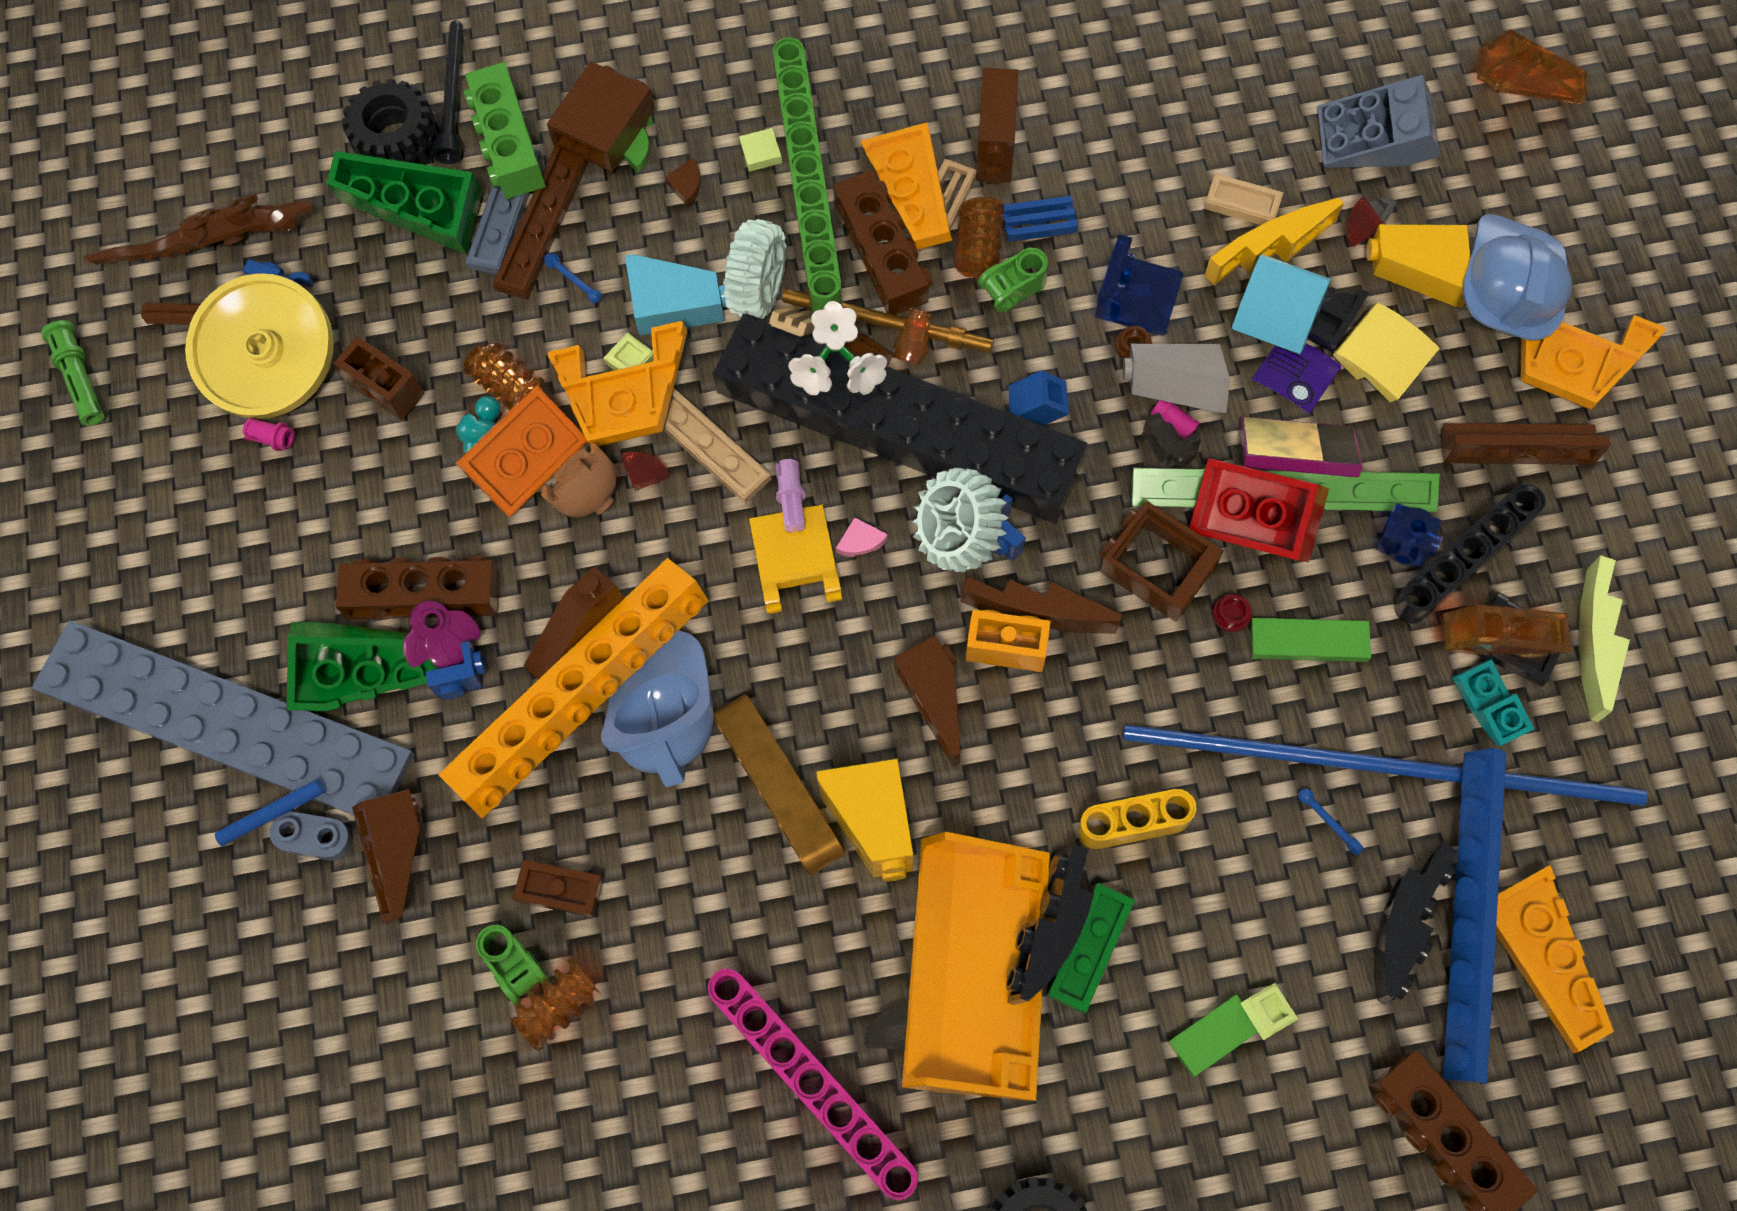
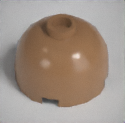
M594 443L590 444L591 451L589 453L583 447L567 459L553 474L558 481L553 485L552 489L546 484L542 490L541 496L563 515L572 518L585 517L593 512L600 515L609 508L614 500L611 497L617 479L614 465L607 455Z

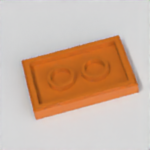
M537 385L459 458L455 464L507 517H511L587 440L584 434Z

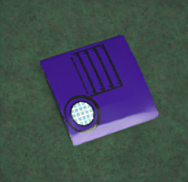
M1307 343L1301 354L1275 345L1253 376L1252 381L1275 391L1307 413H1310L1341 369V365Z

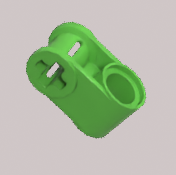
M1026 248L1006 261L990 267L979 277L978 285L990 294L995 302L994 308L997 312L1002 313L1012 309L1019 302L1040 292L1045 287L1048 268L1047 256L1040 249ZM1034 268L1038 270V272L1027 273L1024 270Z
M490 925L479 933L476 940L478 954L494 974V978L500 988L515 1006L521 1002V996L539 982L545 984L550 980L534 956L525 949L517 936L507 928L500 925ZM497 936H506V950L498 956H492L489 951L491 941Z

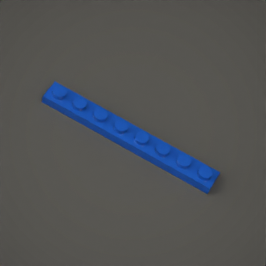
M1496 748L1464 752L1443 1079L1454 1082L1487 1084L1506 767V751Z

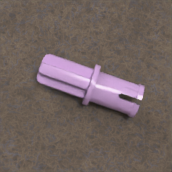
M784 459L775 464L778 479L776 500L782 504L785 530L789 533L800 532L805 528L802 501L806 497V492L801 487L798 461Z

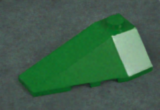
M291 622L287 647L286 710L329 711L340 708L341 704L359 699L365 701L376 698L377 694L399 688L405 690L426 684L425 672L439 668L429 658L419 666L411 667L403 653V640L408 634L405 632L336 623Z

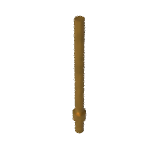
M784 289L782 295L783 303L811 309L808 293ZM842 302V308H851L855 311L856 321L945 342L947 347L962 350L965 347L989 354L992 350L993 339L966 333L965 328L951 326L949 329Z

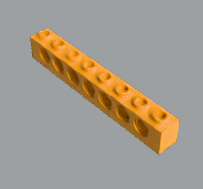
M667 558L438 775L483 819L709 602L697 581Z

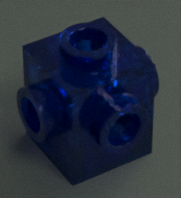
M1397 503L1386 520L1375 550L1392 556L1393 560L1400 564L1419 567L1427 555L1434 557L1439 548L1442 536L1437 534L1441 520L1432 517L1424 509L1409 508Z

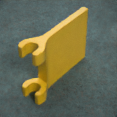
M823 504L803 508L805 528L800 532L789 533L785 530L783 512L749 518L767 614L782 612L779 589L823 581L827 603L842 600Z

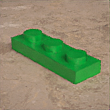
M1098 882L1093 891L1094 897L1082 932L1070 955L1057 972L1047 997L1084 1015L1090 1006L1135 901Z

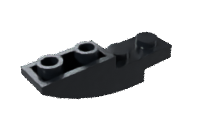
M1444 842L1431 851L1420 873L1410 867L1398 876L1388 896L1377 933L1374 957L1377 1001L1384 1005L1395 1000L1396 997L1400 1000L1404 998L1414 980L1408 976L1414 964L1418 963L1421 965L1433 947V943L1428 941L1434 928L1419 919L1426 921L1438 901L1432 897L1439 884L1443 887L1446 886L1457 867L1451 862L1458 851Z
M1073 844L1054 855L1049 869V875L1053 877L1050 892H1046L1040 906V914L1044 917L1026 923L1025 926L1021 927L1017 935L1015 948L1019 950L1016 966L1010 969L1006 980V990L1009 991L1007 1003L1017 1005L1033 998L1056 975L1073 950L1088 917L1094 893L1080 889L1088 849Z

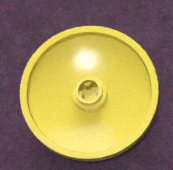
M250 274L226 282L214 290L202 302L191 320L186 337L185 352L190 375L197 388L209 401L236 416L266 419L280 416L296 409L317 391L330 368L334 340L328 315L319 301L305 288L282 276Z

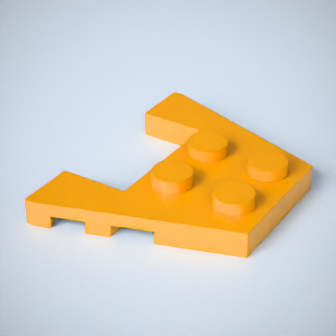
M1634 315L1629 321L1619 345L1561 322L1560 326L1544 339L1530 341L1521 338V381L1592 410L1665 332L1666 327Z
M683 321L651 328L653 362L586 377L584 351L579 345L548 352V357L556 369L558 379L566 391L573 412L589 444L594 443L597 446L663 431L687 336V327Z

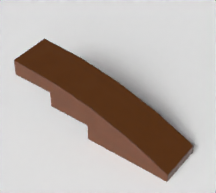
M968 576L961 589V603L982 611L994 610L1007 615L1038 617L1041 620L1051 621L1050 629L1074 633L1116 634L1122 618V614L1052 582L1045 595L1011 579L1002 592Z

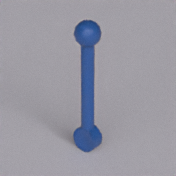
M550 253L545 255L544 263L548 268L555 267L588 295L590 302H600L602 298L601 292L597 289H591L560 263L557 254Z
M1304 788L1299 791L1298 799L1300 802L1309 804L1346 843L1347 848L1353 854L1359 855L1364 850L1361 843L1352 838L1314 799L1312 790Z

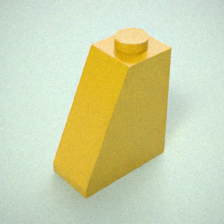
M1379 224L1373 239L1368 240L1366 248L1367 260L1372 261L1373 275L1454 307H1464L1463 281L1470 261L1467 225Z

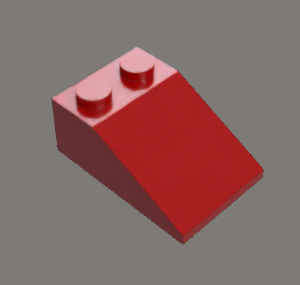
M1208 458L1189 528L1202 536L1309 563L1329 488Z

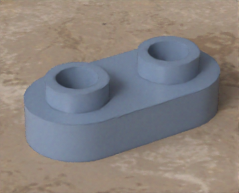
M288 812L276 818L270 828L272 843L278 849L288 854L332 861L343 857L352 845L350 829L334 818ZM290 825H294V833L289 837H285V829ZM327 832H333V839L329 843L323 844V836Z

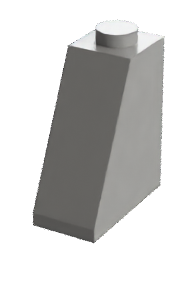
M1131 344L1130 358H1124L1123 380H1129L1133 395L1218 413H1226L1230 377L1220 344Z

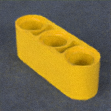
M1172 789L1094 805L1083 813L1078 826V837L1086 847L1102 849L1179 833L1185 830L1194 818L1196 802L1187 791ZM1170 803L1180 805L1185 812V818H1171L1166 811V805ZM1131 811L1141 813L1146 819V826H1132L1128 822L1126 814ZM1092 819L1101 820L1106 824L1107 833L1104 835L1092 834L1088 830L1087 822Z

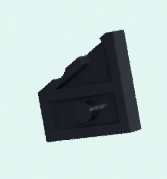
M1328 287L1308 339L1334 352L1366 301L1369 292L1357 290L1356 294L1337 293L1334 287Z

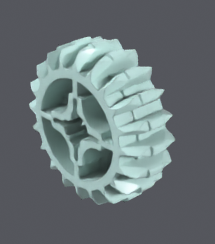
M748 219L736 231L734 241L730 243L731 249L727 256V265L724 269L726 273L723 281L725 285L723 294L726 298V306L730 309L731 313L737 314L739 317H742L743 313H747L763 319L765 316H768L771 309L776 305V298L780 295V287L783 283V274L786 270L784 267L787 258L785 255L787 247L784 242L785 235L780 226L765 220Z
M953 468L949 469V471L938 472L936 479L926 481L928 490L918 492L922 500L921 504L912 506L918 511V517L911 521V523L918 526V531L913 538L922 541L918 551L927 554V561L938 564V568L943 570L965 572L969 569L981 568L982 562L992 560L991 550L996 551L1001 548L997 541L998 536L1007 534L1001 529L1002 522L1008 519L1007 516L1001 514V509L1007 502L997 498L1001 489L991 485L992 479L986 475H981L976 470Z

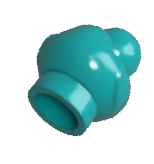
M492 396L479 398L475 405V413L480 419L467 414L456 425V434L463 442V453H466L496 424L494 420L497 417L503 415L501 405L496 398Z

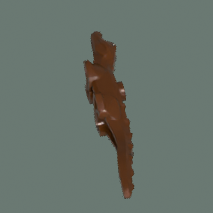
M250 194L230 202L226 207L217 210L208 208L187 217V221L179 224V229L157 240L144 244L109 248L84 255L83 258L85 262L95 265L106 262L115 264L118 261L125 260L133 262L136 259L151 261L155 257L163 256L168 258L173 254H185L196 248L202 249L206 245L222 240L225 246L245 239L243 233L248 231L290 232L299 222V217L309 214L314 209V203L310 200H300L278 206L258 205L257 195Z

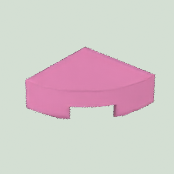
M854 518L837 545L836 553L855 557V555L876 551L888 540V534Z

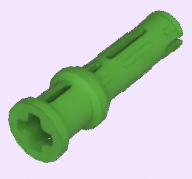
M60 320L51 322L41 329V336L45 342L49 343L52 351L51 362L63 374L80 423L86 426L96 425L102 422L105 416L83 364L86 355L83 348L79 347L75 340V327L70 321Z

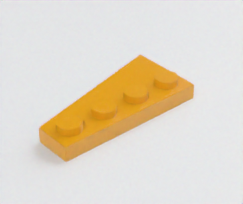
M1551 865L1498 894L1496 936L1574 1054L1614 1032L1595 980L1590 978L1582 958L1585 954L1579 939L1576 940L1567 918L1569 912L1564 899H1560L1553 882L1556 878Z

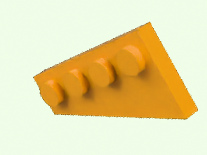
M928 123L861 140L862 148L879 180L884 181L890 200L894 208L897 209L917 250L952 241Z

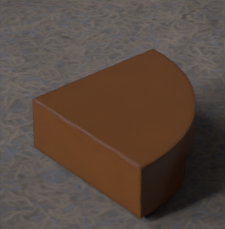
M691 158L665 177L666 184L687 206H690L697 198L701 183L699 167L696 161Z

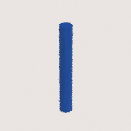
M316 779L215 832L217 843L220 846H224L326 793L325 784L321 779Z

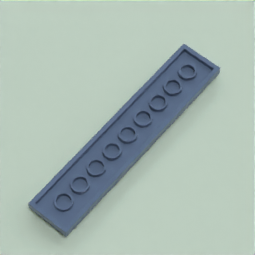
M71 620L68 621L31 687L38 693L292 792L316 779H321L325 784L326 793L312 800L353 816L352 807L356 804L396 793L415 755L408 749L309 711L286 710L287 703Z

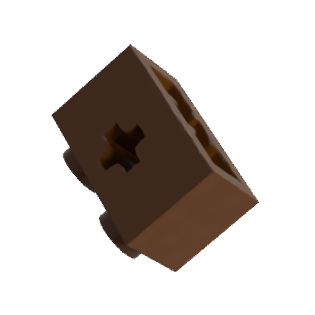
M358 336L333 363L348 385L400 420L408 414L425 394L412 372Z

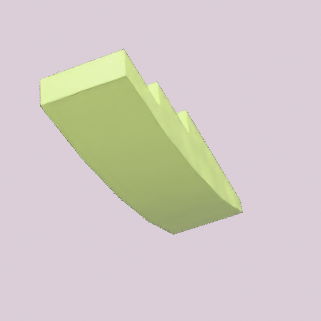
M1601 555L1586 571L1580 604L1578 642L1584 694L1590 720L1595 722L1601 721L1613 711L1630 642L1629 639L1614 635L1623 600L1607 595L1616 560Z

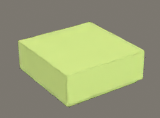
M773 128L739 136L749 172L782 163V156Z
M628 332L604 357L605 364L613 370L649 363L654 360L653 351Z
M1276 983L1240 1003L1263 1040L1298 1020Z

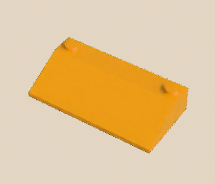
M942 832L921 840L902 1088L1036 1101L1042 990L1029 1001L1012 1005L1007 1003L1009 991L1006 990V980L1010 969L1016 966L1019 950H1016L1015 944L1019 930L1026 923L1044 917L1040 914V906L1044 895L1048 892L1049 852L950 832Z

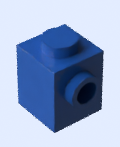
M1041 370L1008 386L1009 411L1011 414L1043 426L1069 415L1066 381Z

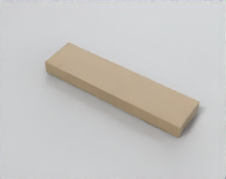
M673 388L663 430L746 504L771 480V474Z

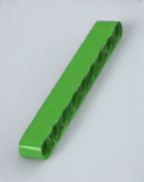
M786 37L776 42L773 47L774 66L811 310L815 312L817 310H824L825 305L831 301L838 302L842 306L841 280L804 47L798 39ZM821 293H831L828 295H820Z

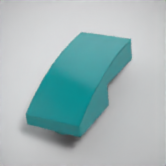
M1492 659L1483 661L1452 677L1471 712L1497 747L1534 730L1517 693L1509 694Z

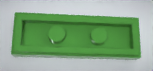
M1252 618L1250 621L1251 659L1369 662L1371 659L1369 621Z

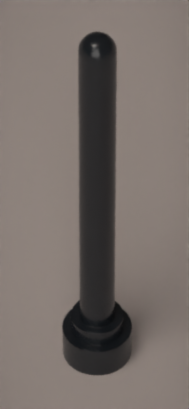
M453 20L449 25L441 133L433 141L432 156L436 161L443 164H455L461 159L462 145L455 135L463 25L458 20Z

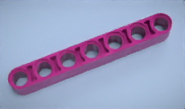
M728 968L714 973L709 980L708 993L723 1014L886 1196L897 1201L906 1200L912 1196L917 1188L918 1177L915 1168L741 974ZM728 980L736 981L739 983V991L736 997L727 1001L721 1000L718 997L720 985ZM757 1010L763 1011L767 1015V1022L764 1028L755 1032L746 1029L745 1020L748 1014ZM782 1041L791 1042L795 1046L793 1058L786 1063H779L773 1059V1049ZM810 1072L819 1073L824 1080L823 1088L814 1095L805 1094L801 1090L800 1085L804 1075ZM836 1104H846L852 1109V1120L844 1127L832 1125L829 1121L831 1108ZM868 1135L877 1137L882 1144L878 1157L871 1160L863 1159L857 1150L861 1138ZM898 1167L907 1170L911 1176V1185L906 1191L901 1193L893 1192L886 1183L888 1173Z

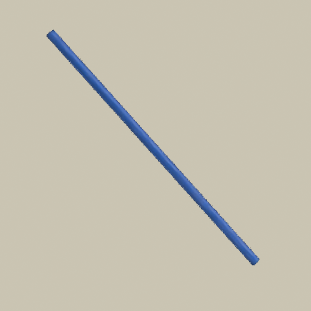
M1124 725L1122 740L1462 783L1463 767L1132 725ZM1505 772V789L1645 806L1647 802V791L1642 789Z

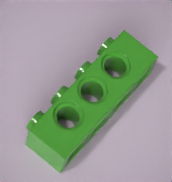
M501 62L466 73L465 76L469 88L463 91L470 110L476 109L477 114L471 115L478 136L484 135L485 138L480 140L479 144L485 161L491 160L493 164L487 167L493 187L500 186L506 200L545 188L544 178L506 63Z

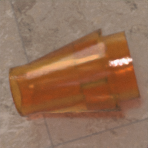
M911 308L909 316L893 345V348H896L894 358L919 365L922 364L923 357L928 355L929 328L932 314Z

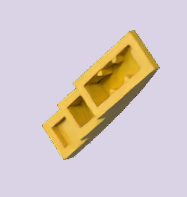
M1340 198L1305 206L1258 226L1211 256L1204 276L1213 285H1216L1239 265L1251 274L1261 254L1272 257L1276 253L1284 262L1289 261L1337 221L1344 202Z

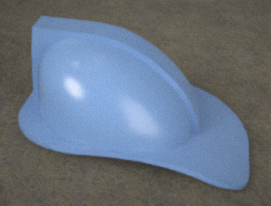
M1487 214L1482 216L1477 223L1475 242L1463 281V296L1468 310L1481 324L1530 341L1548 337L1560 326L1565 314V306L1572 292V278L1567 267L1565 249L1557 239L1539 229L1498 215Z
M677 631L669 642L656 651L642 668L631 675L617 689L614 695L609 697L606 719L601 732L602 743L608 750L618 752L630 766L641 772L658 773L665 788L684 782L686 765L695 760L705 749L713 728L714 712L705 654L699 641L694 636L684 631Z

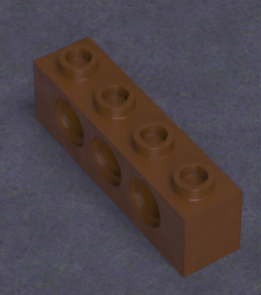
M873 170L833 184L834 204L886 313L898 315L928 303L929 288L932 287V280L925 266L920 268L916 260L918 258L916 246L911 237L906 239L902 231L904 224L897 209L892 210L888 203L890 197L884 181L878 182ZM867 212L876 213L874 215H865ZM882 240L890 241V242L887 243V244H880V243H878L879 241H882ZM902 269L904 272L894 273L892 270Z
M471 556L466 558V561H451L443 557H433L428 562H413L405 558H395L390 563H375L368 559H357L352 564H339L336 608L347 620L410 618V614L417 604L432 600L441 603L448 611L460 610L470 617L498 616L500 572L492 560L481 556ZM459 580L465 581L459 590L450 591V587L454 582ZM427 581L422 590L412 592L413 587L417 583ZM388 582V586L384 591L374 593L379 584ZM430 613L425 618L437 617L434 613Z
M1418 1050L1405 1054L1369 1085L1376 1093L1373 1098L1380 1109L1390 1117L1395 1115L1406 1128L1403 1130V1134L1408 1142L1419 1152L1424 1150L1433 1160L1435 1165L1432 1168L1441 1181L1448 1187L1455 1186L1466 1199L1463 1205L1467 1211H1517L1538 1192V1189ZM1414 1093L1421 1095L1427 1102L1428 1108L1424 1117L1417 1115L1411 1107V1098ZM1444 1128L1450 1129L1457 1138V1146L1453 1152L1448 1151L1441 1142V1133ZM1476 1163L1480 1164L1487 1173V1182L1482 1188L1475 1184L1471 1176L1472 1167Z

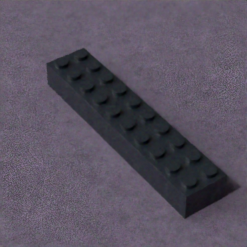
M743 313L713 372L718 394L937 478L938 472L949 471V469L953 468L976 470L981 475L991 478V485L1001 489L997 498L1002 499L1008 494L1013 499L1012 508L1057 525L1084 462L1088 442L887 366L884 368L886 371L885 379L880 384L875 385L872 392L866 395L860 392L852 393L847 388V383L850 379L847 374L850 362L838 351L831 352L825 360L826 365L830 369L829 378L832 381V387L828 392L820 391L818 395H810L803 387H798L792 383L790 379L792 372L788 365L793 358H801L804 354H809L813 357L819 356L826 344H818L813 338L808 336L800 337L773 327L768 321Z

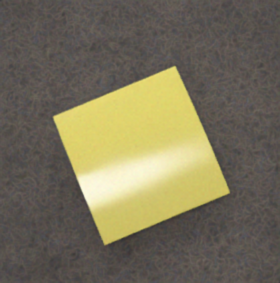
M1377 302L1332 355L1357 380L1365 377L1389 402H1393L1401 397L1440 348L1408 320Z

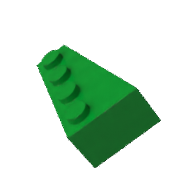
M334 152L326 184L340 202L460 253L468 254L483 192L472 172L346 152Z

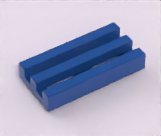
M1072 196L1002 205L1001 213L1007 242L1077 233L1078 223L1075 220L1076 214L1073 208ZM1067 219V222L1046 224L1047 221ZM1025 224L1036 225V226H1029V227H1021V228H1014V229H1012V226H1017V225H1025Z

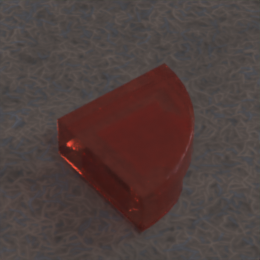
M1365 196L1355 204L1348 220V236L1353 248L1374 235L1379 224H1384Z
M629 452L620 455L635 491L669 478L666 467L652 455L642 452Z

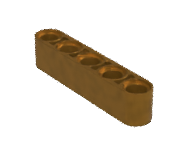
M744 694L715 711L714 720L808 874L811 876L844 856L845 853L839 841L749 697Z

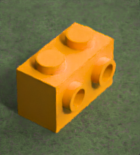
M972 609L966 661L1043 672L1051 621L1041 620L1034 616H1014L1002 614L994 610L980 611Z

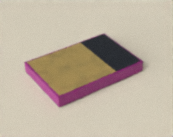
M1241 417L1240 436L1245 467L1360 477L1362 462L1354 427Z

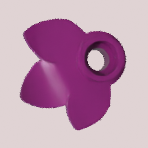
M432 600L423 601L417 604L410 614V626L412 629L403 640V653L411 667L421 665L428 658L439 669L459 665L463 661L461 643L479 639L481 636L480 630L476 622L465 612L460 610L448 611L439 602ZM430 613H434L437 617L436 624L433 627H426L424 623L425 617Z

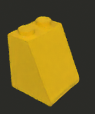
M898 759L816 771L821 799L874 878L882 876L883 881L889 882L904 879L907 877V872H913V850Z

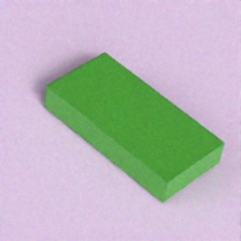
M1237 994L1168 1042L1192 1078L1258 1033L1240 1004L1242 1001Z

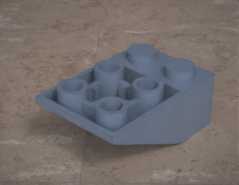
M1423 74L1318 105L1323 164L1325 168L1408 166L1440 157L1433 97Z

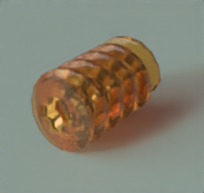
M975 197L963 202L960 206L959 231L957 232L958 243L956 244L954 267L963 276L979 279L987 269L998 264L1000 261V255L998 254L1001 250L999 239L1002 238V229L1000 227L1003 225L1002 214L1004 213L1005 205L996 198Z
M494 342L488 346L480 345L466 356L463 363V371L467 376L472 377L476 384L482 386L487 393L492 394L500 403H503L507 410L512 409L534 386L538 385L543 390L544 379L539 376L534 377V371L531 368H524L521 360H513V353L507 350L503 351L504 348L501 343Z
M571 958L567 960L570 974L567 975L556 969L554 975L557 984L554 986L543 980L540 983L544 995L540 997L534 992L529 991L527 995L531 1006L527 1008L516 1002L514 1007L517 1017L514 1019L509 1016L517 1030L537 1051L544 1048L541 1034L550 1040L555 1039L557 1035L554 1023L564 1029L568 1028L570 1023L567 1013L580 1018L583 1015L580 1002L582 1001L593 1007L596 1004L593 991L595 990L601 994L585 971Z

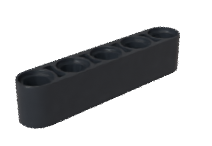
M1521 484L1514 488L1412 578L1394 602V610L1398 618L1410 624L1423 621L1529 527L1545 507L1546 499L1541 489L1531 484ZM1516 502L1525 505L1528 512L1520 509ZM1490 525L1499 528L1502 535L1494 533ZM1463 549L1471 550L1476 555V559L1468 557L1463 552ZM1436 572L1447 575L1450 583L1441 581L1437 577ZM1409 596L1418 597L1424 607L1414 605L1409 600Z

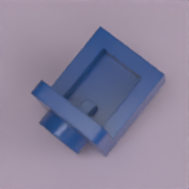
M1006 494L1002 500L1007 503L1001 509V514L1008 516L1011 512L1013 499ZM1005 520L1001 524V529L1007 534L998 536L997 541L1001 548L994 552L999 556L1005 555L1013 562L1023 552L1026 537Z
M469 641L461 643L463 664L425 672L427 686L437 698L455 699L463 696L465 691L483 688L481 674L486 673L484 656L481 651L476 652Z

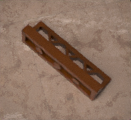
M1444 423L1440 429L1443 463L1595 465L1610 447L1609 436H1597L1595 425Z

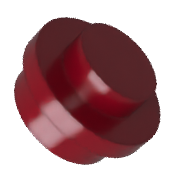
M1224 595L1217 600L1213 608L1215 623L1227 632H1239L1245 629L1252 618V608L1249 602L1240 595Z

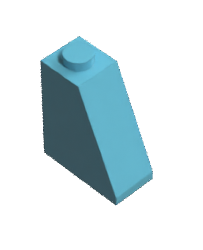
M633 254L625 255L634 318L640 336L651 334L652 327L683 321L687 328L725 321L723 307H727L726 298L723 294L725 285L718 286L716 272Z

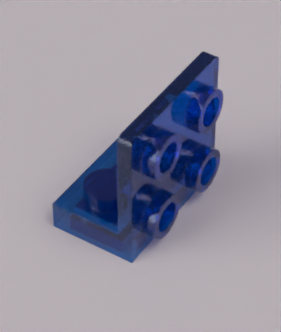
M1119 234L1098 296L1095 318L1128 327L1139 326L1149 333L1164 336L1184 273L1179 270L1135 259L1136 254L1130 252L1133 238Z

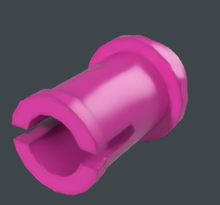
M1160 400L1150 413L1155 417L1154 422H1162L1180 436L1183 441L1188 440L1200 424L1198 420L1196 421L1171 402Z
M253 417L246 420L242 431L243 435H245V440L270 445L273 450L278 452L283 449L288 450L292 446L295 437L294 430L289 428L288 424L284 422L273 424Z

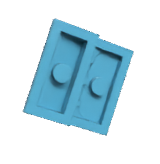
M1261 254L1231 329L1301 354L1315 317L1320 311L1331 279Z

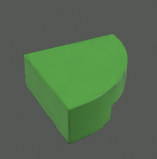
M644 128L641 129L622 157L637 173L641 172L646 166L650 150L648 136Z

